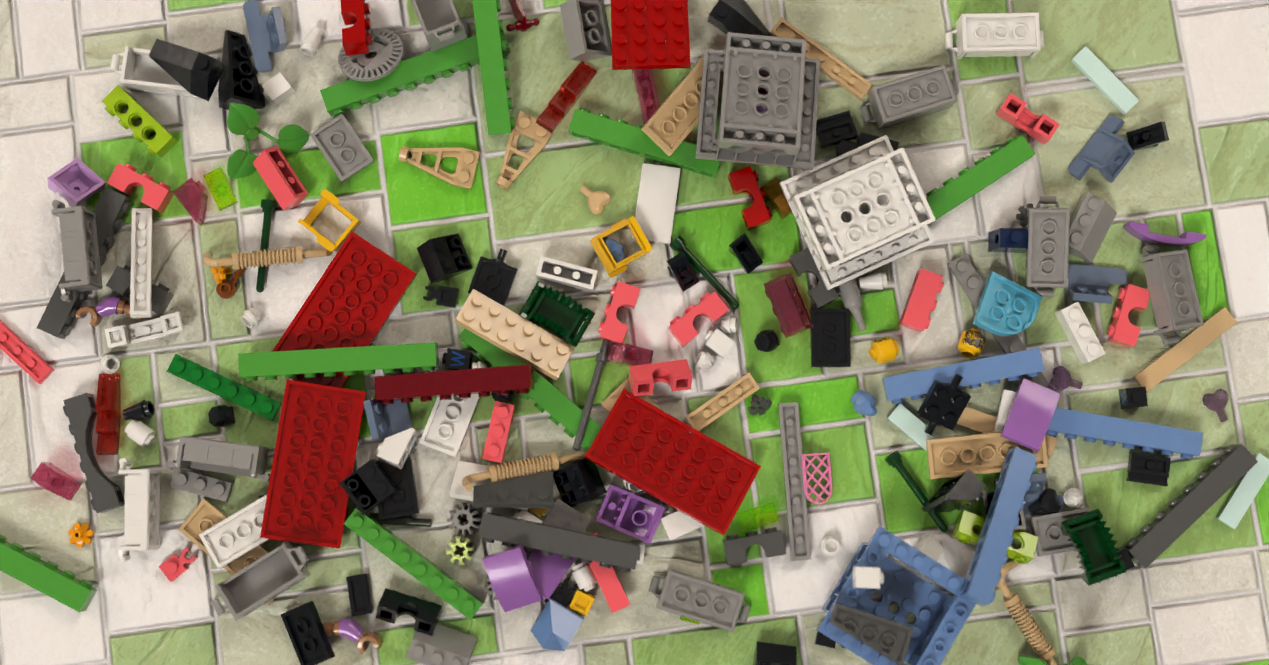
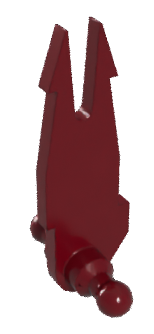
M509 0L517 21L512 25L508 24L506 26L507 31L517 30L525 32L531 26L539 25L540 21L537 18L533 20L526 19L524 9H522L520 0Z

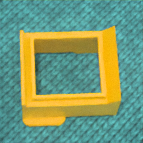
M324 189L320 193L321 199L304 220L299 219L298 222L317 236V242L328 251L333 252L335 250L338 252L351 231L354 232L361 222L339 205L340 200ZM328 204H331L352 221L335 244L311 226Z
M634 215L629 219H623L611 225L610 229L594 236L590 240L609 277H614L624 272L628 264L653 250ZM628 226L641 251L616 263L603 238Z

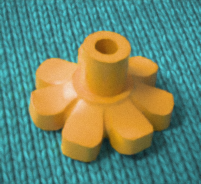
M230 266L211 267V273H214L213 277L216 283L221 284L223 279H226V274L232 273V269Z
M78 522L73 525L74 529H69L68 534L72 536L69 539L71 544L76 543V546L81 548L84 546V543L86 545L92 543V539L89 537L94 535V531L88 530L90 524L83 523L81 525Z

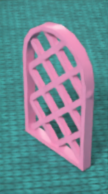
M830 453L801 454L805 496L813 504H824L832 495ZM818 455H825V456H824V457L822 458V460H821ZM806 456H813V457L811 458V460H809ZM815 458L820 462L817 467L812 463ZM810 465L814 468L812 474L807 470ZM821 465L826 468L823 473L819 470ZM816 472L821 475L818 481L813 477ZM823 478L827 481L824 487L820 484ZM811 479L815 482L813 488L808 484ZM817 486L822 489L819 494L815 491ZM824 492L827 494L825 499L821 497ZM812 493L817 496L815 500H812L810 497Z

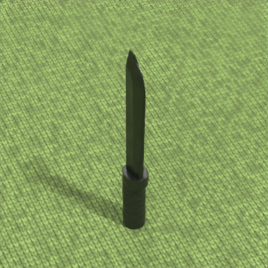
M368 513L380 524L432 526V519L402 516L380 520L379 513Z

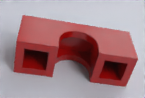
M341 0V14L345 25H353L349 28H342V44L346 56L369 53V45H372L371 34L368 33V30H371V21L367 16L371 14L369 3H366L365 0Z
M751 166L729 173L728 180L734 195L747 193L753 201L750 207L743 209L741 212L747 230L749 231L770 223L772 212L763 200L766 199L763 189L758 187L757 181H759L756 170L752 171Z

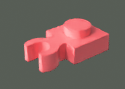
M190 548L184 549L180 557L174 554L158 566L170 582H173L188 570L185 566L186 563H193L197 559L196 556H193L191 559L186 557V554L191 550Z

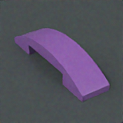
M1131 221L1123 226V229L1137 239L1163 247H1182L1206 239V234L1189 231L1180 234V238L1148 232V224Z

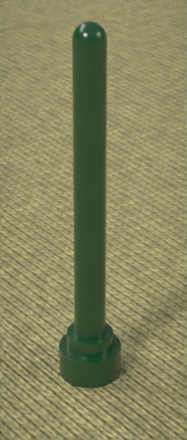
M261 200L262 212H264L260 246L262 252L264 249L268 251L271 217L277 207V201ZM260 265L258 268L256 290L259 293L264 291L265 265H263L264 267Z
M679 235L669 246L678 253L683 251L689 262L732 308L737 309L739 303L688 250L685 240Z
M898 450L891 453L885 458V461L889 466L895 467L924 506L929 500L902 464L901 454ZM928 512L942 532H946L948 527L937 512Z

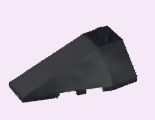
M719 0L708 17V22L725 34L731 32L772 36L745 0Z
M226 30L224 36L221 63L225 68L219 79V108L229 110L230 103H240L254 109H262L265 107L264 88L258 82L256 76L258 72L256 67L253 68L250 60L252 55L245 36L230 30Z
M156 39L149 54L151 59L190 94L206 101L210 100L225 68L216 58L160 39Z

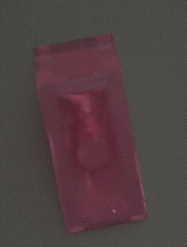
M190 178L174 190L173 193L194 221L202 225L205 220L208 196L204 192L206 187L200 180L195 181Z
M610 342L607 361L625 366L651 364L653 351L627 343Z
M41 462L30 478L46 490L69 501L72 500L82 485L51 462Z

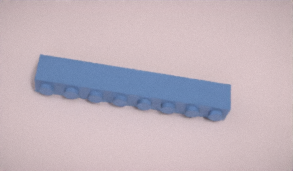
M1034 348L884 377L882 381L886 400H891L892 404L904 402L903 398L911 397V400L923 398L922 394L929 392L935 380L951 384L955 374L963 377L958 386L962 391L961 387L969 385V389L981 387L983 382L994 385L1001 383L1000 379L1008 378L1009 382L1019 380L1020 375L1025 374L1030 378L1040 376L1039 372L1045 370L1040 348Z
M1057 407L1046 435L1057 436V433L1065 434L1064 438L1068 439L1083 437L1084 441L1096 443V440H1101L1104 445L1115 446V443L1123 444L1122 448L1135 449V446L1142 447V451L1154 453V450H1159L1162 455L1173 456V453L1181 454L1180 458L1193 459V456H1200L1203 432Z
M1018 447L1008 450L961 592V598L982 607L993 602L996 595L994 592L995 586L1000 582L1002 576L1000 573L1001 568L1008 558L1006 552L1014 539L1012 533L1019 523V512L1025 505L1024 496L1031 486L1030 477L1037 467L1036 455Z

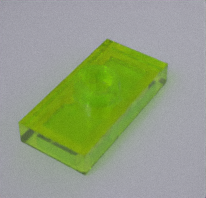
M221 167L203 175L220 211L238 203Z
M774 502L736 513L742 533L780 521Z

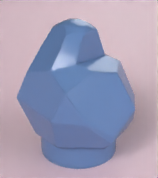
M603 238L615 262H620L625 257L623 254L624 247L614 239Z
M862 389L858 390L851 398V401L854 403L853 408L858 414L875 416L877 409L874 397L869 392H864Z

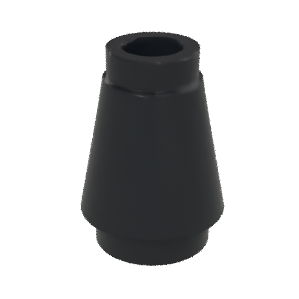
M142 400L124 409L123 417L126 421L149 419L155 413L154 405L151 401Z

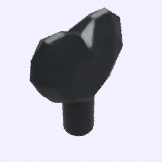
M1051 488L1045 489L1039 496L1038 503L1028 507L1030 514L1040 510L1048 513L1058 512L1062 504L1056 499V491Z

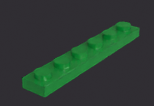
M175 354L167 372L271 421H274L282 403L178 354Z

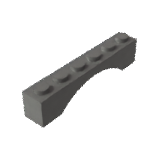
M84 393L63 400L65 404L63 411L70 421L69 431L75 438L74 448L76 453L80 455V468L85 473L87 479L85 485L92 496L91 506L93 510H96V513H105L125 506L120 486L112 482L104 474L94 455L92 431L98 410L93 394Z

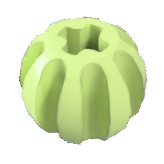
M456 536L457 543H454L452 540L448 542L447 545L451 546V550H446V556L452 554L453 557L449 561L453 564L458 559L459 566L465 565L464 558H467L470 562L474 558L469 552H475V546H468L469 542L472 541L468 537L465 542L462 541V536ZM458 545L460 548H465V550L463 551L464 555L456 553V551L458 550Z

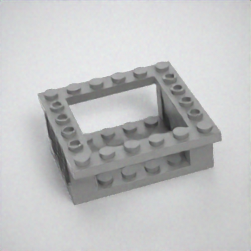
M727 32L724 50H704L695 159L813 170L820 60L805 58L806 40ZM720 71L724 72L720 127L718 137L715 139ZM765 88L768 94L760 95L757 90ZM763 106L767 112L764 114L758 113L756 108Z

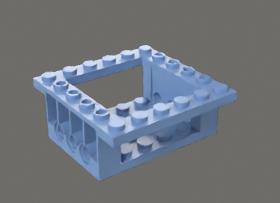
M878 526L869 543H861L822 608L827 613L817 631L872 665H898L829 622L834 602L914 627L904 661L910 665H941L976 604L960 597L966 579ZM887 553L955 594V597L944 593L886 557ZM853 566L879 567L880 572H883L884 575L883 584H880V589L852 587ZM875 591L881 593L882 598L879 602H873L871 599V595ZM891 602L898 604V610L895 613H891L888 610V605ZM909 612H913L915 615L913 623L905 621V615Z

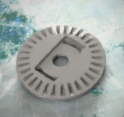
M382 28L368 30L372 38L369 52L377 53L372 59L366 58L367 54L346 56L342 46L338 56V63L343 74L352 80L367 82L381 79L394 71L404 55L402 40L396 33Z

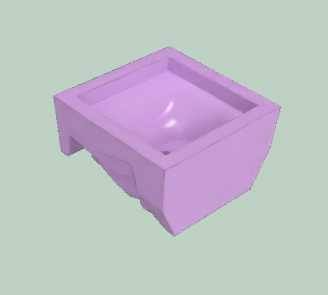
M76 158L48 177V188L54 193L58 192L59 196L63 197L70 207L79 206L91 198L94 193H100L104 190L106 184L102 178L79 158Z

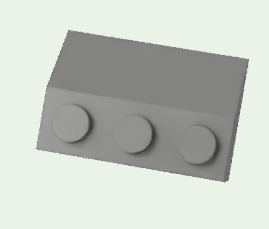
M568 0L560 4L569 60L588 61L612 56L603 1Z
M1090 192L1081 196L1070 218L1069 253L1092 264L1117 213L1105 200Z
M437 623L433 636L418 631L415 632L406 658L424 665H468L478 637Z

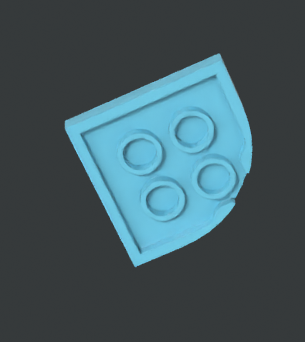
M992 271L988 275L972 324L995 335H1015L1032 324L1036 318L1042 296Z

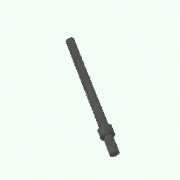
M606 339L603 340L600 353H597L596 367L572 449L577 451L581 449L603 367L607 364L610 341Z

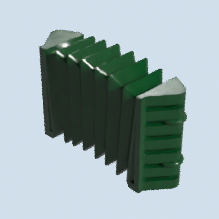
M538 281L519 315L529 321L534 320L535 324L540 321V324H545L546 328L550 326L551 331L555 330L556 335L559 334L560 338L565 337L567 343L576 347L588 325L591 324L595 313L588 308L582 309V304L577 306V300L571 302V295L565 297V293L559 294L558 289L553 292L552 287L547 289L545 284Z
M1099 509L1087 511L1083 515L1061 522L1062 534L1070 536L1068 541H1073L1071 546L1076 547L1074 549L1075 552H1079L1077 558H1080V561L1078 563L1082 564L1080 569H1084L1081 577L1088 586L1117 577V575L1126 572L1124 562L1118 560L1122 555L1116 554L1120 548L1114 547L1117 541L1111 540L1114 534L1108 533L1111 528L1104 527L1106 521H1101L1103 515Z

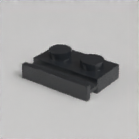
M850 111L817 120L816 136L821 149L839 144L842 140L849 141L858 138Z
M1129 453L1128 478L1126 481L1168 486L1167 479L1169 478L1171 458Z

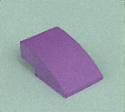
M1023 378L1010 405L1000 436L1038 452L1054 415L1060 393Z
M610 484L595 521L651 544L665 507Z
M523 545L485 556L482 559L493 590L504 612L543 600Z
M534 549L528 558V562L531 563L541 595L549 599L577 557H572V560L561 558V554L553 553L551 556L542 554L539 549Z

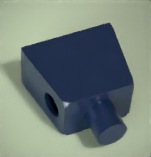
M999 228L988 233V252L1025 253L1028 249V229Z

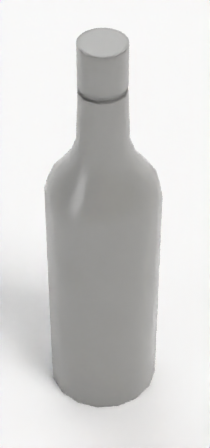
M854 278L837 287L845 308L849 309L853 314L860 332L867 328L861 313L863 299Z

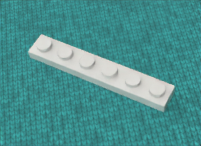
M132 208L131 318H147L152 315V208Z

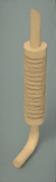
M296 246V249L287 247L288 249L284 248V250L282 248L280 250L278 248L276 250L272 249V251L264 249L263 252L262 250L260 252L258 250L254 252L253 250L252 253L244 251V253L240 252V254L232 252L231 258L213 259L210 252H204L202 262L208 267L233 265V270H238L240 267L241 269H244V267L246 269L248 267L252 268V266L253 268H256V266L259 268L260 265L261 267H264L263 265L268 267L267 265L271 266V264L279 266V264L283 265V263L291 265V262L293 264L295 262L301 264L303 263V258L330 256L333 252L327 249L302 251L301 246Z
M556 452L549 453V455H539L538 458L535 456L534 459L530 457V459L526 458V460L520 459L519 462L515 460V463L511 461V463L507 462V464L503 463V465L502 463L496 464V466L490 465L486 472L474 473L464 477L462 485L466 491H471L473 489L471 483L490 479L491 482L501 481V479L505 480V478L512 479L513 477L517 478V476L532 475V473L536 474V472L543 473L544 471H551V469L553 471L559 470V464L586 459L585 455L587 453L578 452L557 457Z
M1012 559L1002 566L1000 571L1002 574L1001 580L997 584L1006 598L1003 600V604L1007 607L1013 620L1016 621L1015 623L1018 624L1026 640L1029 641L1028 643L1033 648L1038 659L1046 661L1048 665H1057L1053 658L1056 652L1051 647V644H1049L1045 635L1042 634V630H1040L1034 618L1031 617L1032 615L1027 610L1023 601L1020 600L1019 594H1012L1006 585L1005 575L1019 565Z

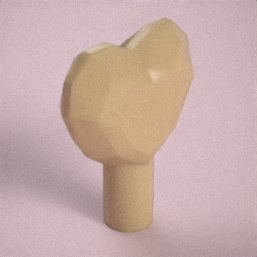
M585 185L580 189L588 197L589 209L595 215L601 214L604 206L608 205L611 201V196L607 192H592Z

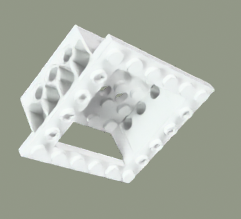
M887 135L814 167L813 170L809 169L779 183L827 290L935 242L927 224L936 221L904 148L894 151ZM880 195H884L887 198L886 206L878 204L877 198ZM862 203L869 206V213L866 215L859 211V206ZM844 211L851 214V221L849 223H845L841 219V214Z

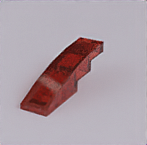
M581 61L563 82L560 90L549 101L547 108L537 118L536 123L552 133L597 74V71Z
M99 374L95 411L98 413L96 453L98 455H118L121 420L120 374Z

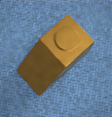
M776 177L761 188L781 219H784L792 211L779 183L781 181Z

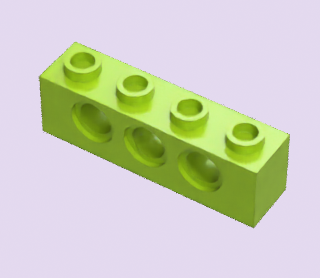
M119 85L102 100L107 106L105 110L113 117L115 115L120 118L118 122L126 130L130 128L134 132L132 136L140 143L144 141L147 144L145 148L153 156L158 154L163 157L178 142ZM128 106V111L122 114V109ZM142 119L141 125L136 127V121ZM152 132H156V136L149 140V135Z
M963 510L957 516L952 537L958 539L960 543L972 544L977 547L984 525V518ZM973 529L977 530L979 535H976ZM1013 532V544H1015L1016 549L1010 546L1006 554L1008 558L1013 559L1018 564H1028L1034 559L1038 537L1026 532Z

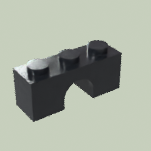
M385 588L377 606L376 618L395 624L396 619L400 615H410L415 619L413 630L433 636L440 618L442 606Z

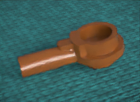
M240 267L229 280L224 279L221 284H218L216 288L217 294L224 299L233 297L236 293V282L246 271V268L241 269Z

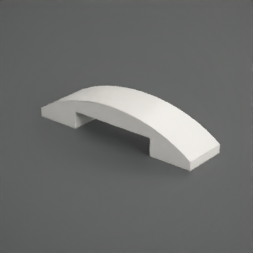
M175 312L148 321L105 329L108 348H117L183 332L184 328L181 313Z

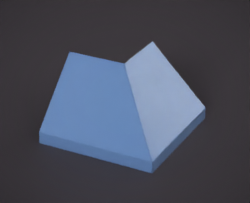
M550 598L532 627L531 632L542 648L565 651L584 618Z

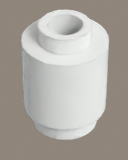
M134 419L125 428L127 437L142 447L150 446L156 439L154 436L155 431L141 421Z
M582 562L572 567V575L579 590L584 589L587 592L596 587L595 583L597 580L590 565Z

